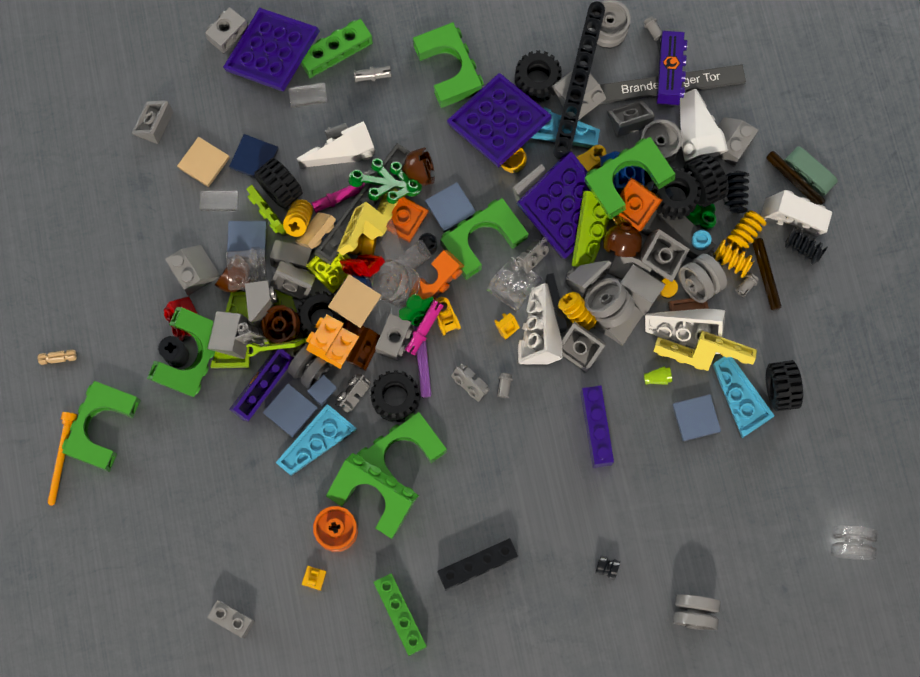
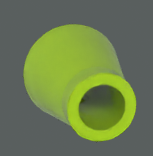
M663 366L644 373L646 385H668V383L673 382L670 367L665 368Z

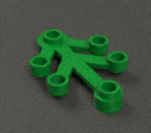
M379 158L373 159L371 168L377 171L383 178L363 175L362 171L353 170L349 174L348 179L349 184L353 187H360L363 182L382 185L379 188H370L368 198L376 201L381 195L388 192L387 201L390 204L397 203L400 198L406 195L411 197L417 196L422 190V185L417 180H410L401 170L402 165L399 162L391 163L390 172L396 174L401 181L395 180L383 167V161ZM394 188H399V189H400V190L397 191V192H396V191H390V190H392V189H394Z

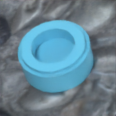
M698 230L692 236L691 241L696 249L704 250L709 247L712 238L709 232Z

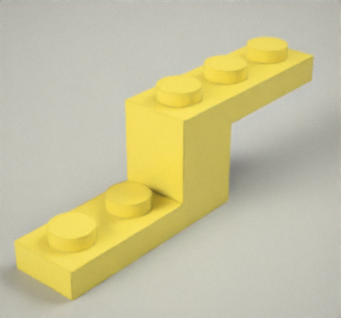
M388 192L383 194L377 210L367 202L354 209L337 252L344 255L349 251H354L358 245L357 240L362 233L371 240L385 234L387 223L393 216V208L397 205V203L390 204L387 201Z
M701 331L694 349L657 337L653 352L662 357H670L679 363H687L696 369L707 371L716 352L724 357H732L738 359L741 363L752 365L757 354V350L705 331Z

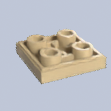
M198 137L177 167L209 187L230 157Z
M318 212L308 224L305 233L297 237L295 242L300 246L310 249L317 248L321 244V238L325 233H329L334 228L336 219L332 215Z
M348 275L328 308L361 328L382 295L351 275Z

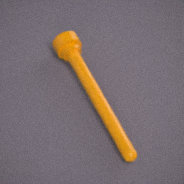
M62 412L60 420H62L63 429L48 497V504L50 506L56 503L65 454L62 453V445L65 439L69 438L70 427L73 421L77 420L78 415L74 413Z

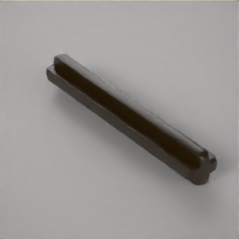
M775 151L767 155L766 159L812 203L816 205H823L825 203V199Z
M754 239L752 244L772 311L778 310L782 305L763 239Z

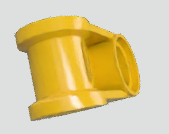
M595 145L576 158L589 172L601 166L598 155L602 157L607 152L602 145Z
M438 297L436 299L438 304L443 303L447 306V309L440 311L436 318L439 329L444 336L449 331L461 329V326L450 301L445 297Z

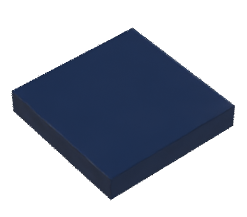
M244 134L229 167L255 178L254 172L271 158L275 159L279 148Z

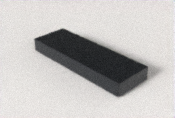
M554 273L547 274L545 281L549 287L560 333L566 332L565 316L558 307L560 297Z

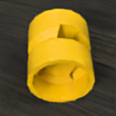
M361 234L357 240L358 245L356 249L348 253L357 255L361 252L362 255L374 256L377 238L371 240L365 234Z

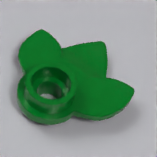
M697 204L695 210L686 218L695 226L711 229L716 224L715 205L711 204L702 207Z
M413 294L408 298L406 307L399 310V317L402 320L410 321L414 326H419L434 298L429 297L422 300L418 294Z

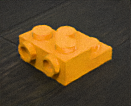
M326 314L324 319L322 317L319 318L315 326L317 331L315 333L311 331L306 340L309 343L306 350L341 369L358 341L359 336L344 329V323Z

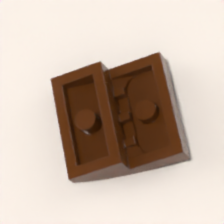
M346 319L343 328L359 336L346 361L366 371L376 351L375 347L380 335L370 328L364 326L360 328Z

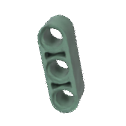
M796 147L784 160L822 196H825L838 182L837 178L802 147Z

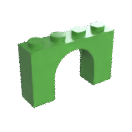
M453 22L413 37V46L420 61L437 54L447 53L456 57L461 63V70L455 77L434 85V94L441 108L474 96L484 85L481 75H477L475 71L476 64L474 60L468 56L469 49L467 44H463L461 40V31L459 27H455Z
M651 137L639 140L633 148L624 149L615 159H608L603 163L602 167L597 170L596 168L592 169L586 174L585 183L610 220L626 210V204L613 185L614 178L621 169L628 166H637L644 169L658 189L675 180V172Z
M503 198L498 201L497 199L493 200L488 204V208L483 211L478 210L472 215L473 218L468 221L463 220L457 225L455 230L452 232L449 230L441 236L440 245L443 249L449 250L464 265L462 275L466 280L482 270V264L468 245V239L476 229L481 227L496 229L502 234L512 249L528 239L529 233Z
M176 307L169 325L189 333L195 339L198 347L197 357L189 367L184 369H176L164 363L154 361L147 379L194 397L201 389L200 382L202 377L207 374L208 362L216 352L207 349L213 321L185 308Z
M94 381L86 391V400L84 403H81L78 409V418L76 421H73L70 427L71 433L62 445V453L110 472L117 453L96 445L91 441L88 434L89 423L96 414L107 410L133 418L141 400L136 396Z
M418 412L417 414L411 413L404 419L406 422L400 426L398 424L393 426L389 430L390 433L388 435L378 437L373 441L374 445L370 448L365 447L361 449L357 455L363 457L371 465L380 468L388 476L394 477L385 464V454L388 448L395 442L406 440L415 443L430 463L444 455L447 449L420 412Z
M352 453L345 459L326 497L343 506L351 498L357 485L369 484L376 487L382 493L386 506L375 529L392 539L401 528L419 495L413 489L399 483L394 477L382 472L377 466L366 462L360 455Z

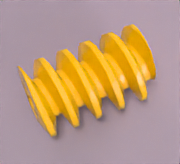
M298 199L290 205L283 221L284 230L290 236L300 237L305 233L313 214V207L310 202Z
M749 210L744 214V218L740 219L726 240L729 244H733L732 247L734 249L736 247L739 248V251H743L742 247L748 249L749 244L747 242L753 243L752 237L756 238L758 236L756 231H762L760 225L766 226L767 222L761 215Z
M723 239L714 253L716 255L715 260L719 261L722 259V266L729 263L728 270L735 267L734 273L737 274L739 271H742L741 278L745 277L754 261L751 262L752 255L745 258V251L738 254L739 248L736 247L734 250H731L733 244L730 243L725 246L726 240Z
M567 293L559 300V309L570 319L571 323L576 322L587 331L596 324L597 320L587 310L585 300L579 293Z

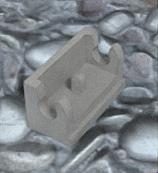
M275 240L269 257L270 265L277 268L279 262L282 261L289 262L298 269L308 270L306 265L312 260V249Z

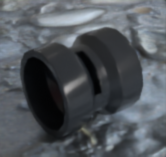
M424 233L419 237L418 246L420 253L424 256L435 254L437 251V239L433 234Z
M601 555L595 573L598 575L605 574L608 578L615 580L620 561L616 559L609 560L607 556Z

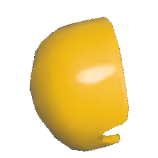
M522 147L518 149L501 167L509 173H518L523 170L527 163V155Z

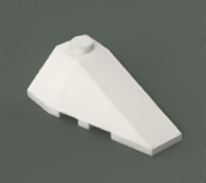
M697 89L685 93L684 98H680L681 147L684 160L688 163L704 155L716 157L728 151L724 133L718 128L713 115H710L706 108L707 105Z
M364 121L342 131V136L339 138L328 139L324 147H315L298 157L299 167L322 166L370 159L375 154V149Z
M547 283L531 289L526 309L528 312L527 322L523 323L524 335L518 344L519 364H550L563 359L562 339Z
M694 309L646 313L645 332L666 340H675L683 346L688 345L695 348L701 331L724 338L725 310Z

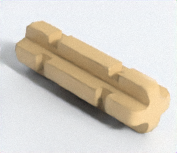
M73 349L66 352L57 351L49 352L48 354H38V363L41 365L48 364V362L52 364L66 362V360L75 361L77 359L76 351Z

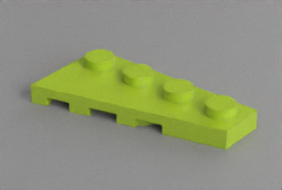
M591 191L583 192L571 266L579 267L580 265L594 263L600 249L601 239L607 231L606 227L609 218Z
M246 292L230 293L225 312L242 314L248 318ZM247 347L245 359L215 352L210 367L250 368V356H248L250 347Z

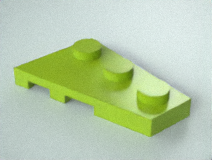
M250 185L246 189L250 194L247 196L254 205L257 204L259 206V213L264 219L267 218L270 221V227L276 234L278 232L283 236L287 234L279 217L253 185Z

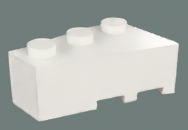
M784 190L765 198L761 212L764 220L766 218L778 220L777 224L782 226L783 223L791 224L797 227L796 230H802L815 236L827 233L832 211L827 210L825 206L816 205L807 198L794 195L789 190Z

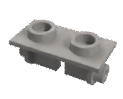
M546 238L534 240L526 249V252L523 251L516 258V266L524 267L526 274L549 253Z
M241 322L238 325L239 336L234 337L235 340L243 342V344L256 343L260 346L270 341L264 336L262 329L250 326L245 322Z
M461 364L459 367L457 366L451 377L472 398L480 402L482 397L490 391L489 385L480 377L474 381L472 378L476 374L467 365Z
M362 374L354 375L348 382V388L345 391L343 390L336 398L338 401L335 405L340 407L343 405L342 410L346 413L352 411L360 401L354 395L358 394L360 397H363L370 387L369 384L371 382L366 378L362 380L364 377Z

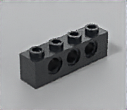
M509 538L442 568L437 573L445 591L517 559L518 554Z

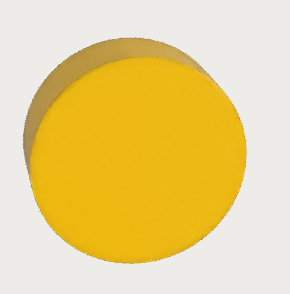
M665 278L662 282L666 285L660 294L663 297L670 298L676 294L678 284L675 280L671 282Z

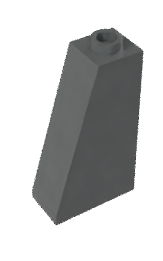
M656 209L642 231H640L648 236L650 232L660 229L689 248L687 257L693 260L702 253L710 256L715 253L713 249L716 245L712 241L709 247L704 250H698L692 245V236L699 229L685 216L680 220L678 217L675 220H670V216H667L666 219L663 217L664 214H658Z

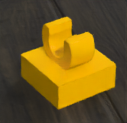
M503 313V319L499 322L498 320L494 321L499 333L505 340L520 328L511 313L508 315Z
M307 566L301 585L321 591L327 571Z

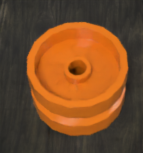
M330 506L323 509L316 516L313 523V533L317 542L324 549L331 552H342L349 549L355 543L358 536V525L354 516L347 509L340 506ZM336 526L340 528L338 533L333 532V528Z

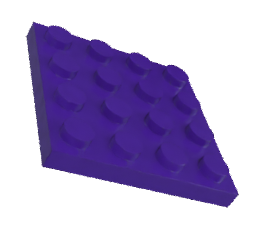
M259 8L223 68L227 72L284 92L320 30L316 26Z
M498 73L447 120V123L499 168L547 124L552 117L551 114L506 77Z
M572 151L562 157L516 203L562 259H566L574 251L583 192L591 191L585 183L588 171Z

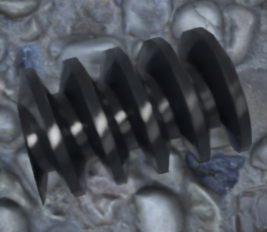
M733 171L726 174L729 185L728 195L724 198L726 202L724 208L735 213L748 211V208L743 207L748 205V201L743 200V198H748L749 194L743 191L749 190V187L744 185L749 183V179L744 178L749 176V173Z
M795 226L785 241V248L787 249L792 246V253L799 250L798 256L800 257L805 254V261L812 258L811 265L820 260L828 246L822 249L823 243L820 242L815 245V238L809 241V234L802 237L803 231L800 230L796 233L797 227Z
M168 336L160 341L158 346L159 354L170 366L180 368L188 362V349L179 338Z

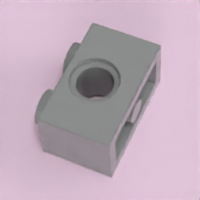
M229 7L219 15L218 20L214 24H210L207 27L205 35L207 40L224 54L245 32L248 27L247 22ZM223 28H229L227 31H222Z
M389 314L375 347L376 353L396 361L399 356L402 357L406 348L404 346L405 341L411 338L414 330L411 328V322ZM398 334L401 338L399 341L393 342L390 340V337Z
M219 600L216 601L207 617L244 639L255 622Z

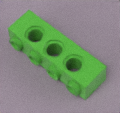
M361 19L351 21L341 30L337 29L330 36L317 40L308 50L301 65L309 78H312L373 44L372 35ZM350 36L354 37L353 40H347L346 38ZM333 45L338 46L336 49H331L330 47ZM316 54H322L320 58L314 57Z
M392 573L374 581L373 583L408 656L427 648Z

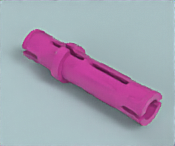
M363 182L360 187L349 185L332 194L327 193L325 197L311 202L315 213L330 206L335 207V204L359 194L365 183Z
M433 299L417 330L412 333L413 337L405 348L407 352H410L412 349L411 354L416 355L422 342L426 341V335L444 305L438 304Z

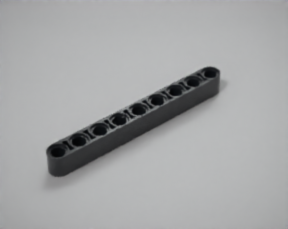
M598 1L592 2L588 8L554 144L553 154L559 160L571 151L605 13V6ZM595 11V12H599L600 14H599V15H595V14H593L592 12ZM589 28H593V29H595L596 31L591 32V31H589L588 29H589ZM584 45H590L592 48H585ZM585 61L587 65H581L579 62ZM576 78H581V79H583L584 81H583V82H577L575 79H576ZM577 95L579 99H573L571 96ZM567 112H573L575 116H568ZM569 129L571 133L566 134L562 130ZM564 146L567 150L560 151L558 147Z

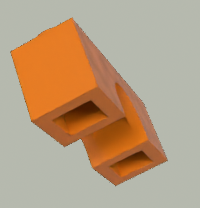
M443 250L431 263L438 272L437 280L433 284H429L424 278H418L406 293L409 296L418 294L422 300L433 297L436 300L440 293L443 294L450 287L449 283L452 279L456 280L462 274L464 265L449 250Z

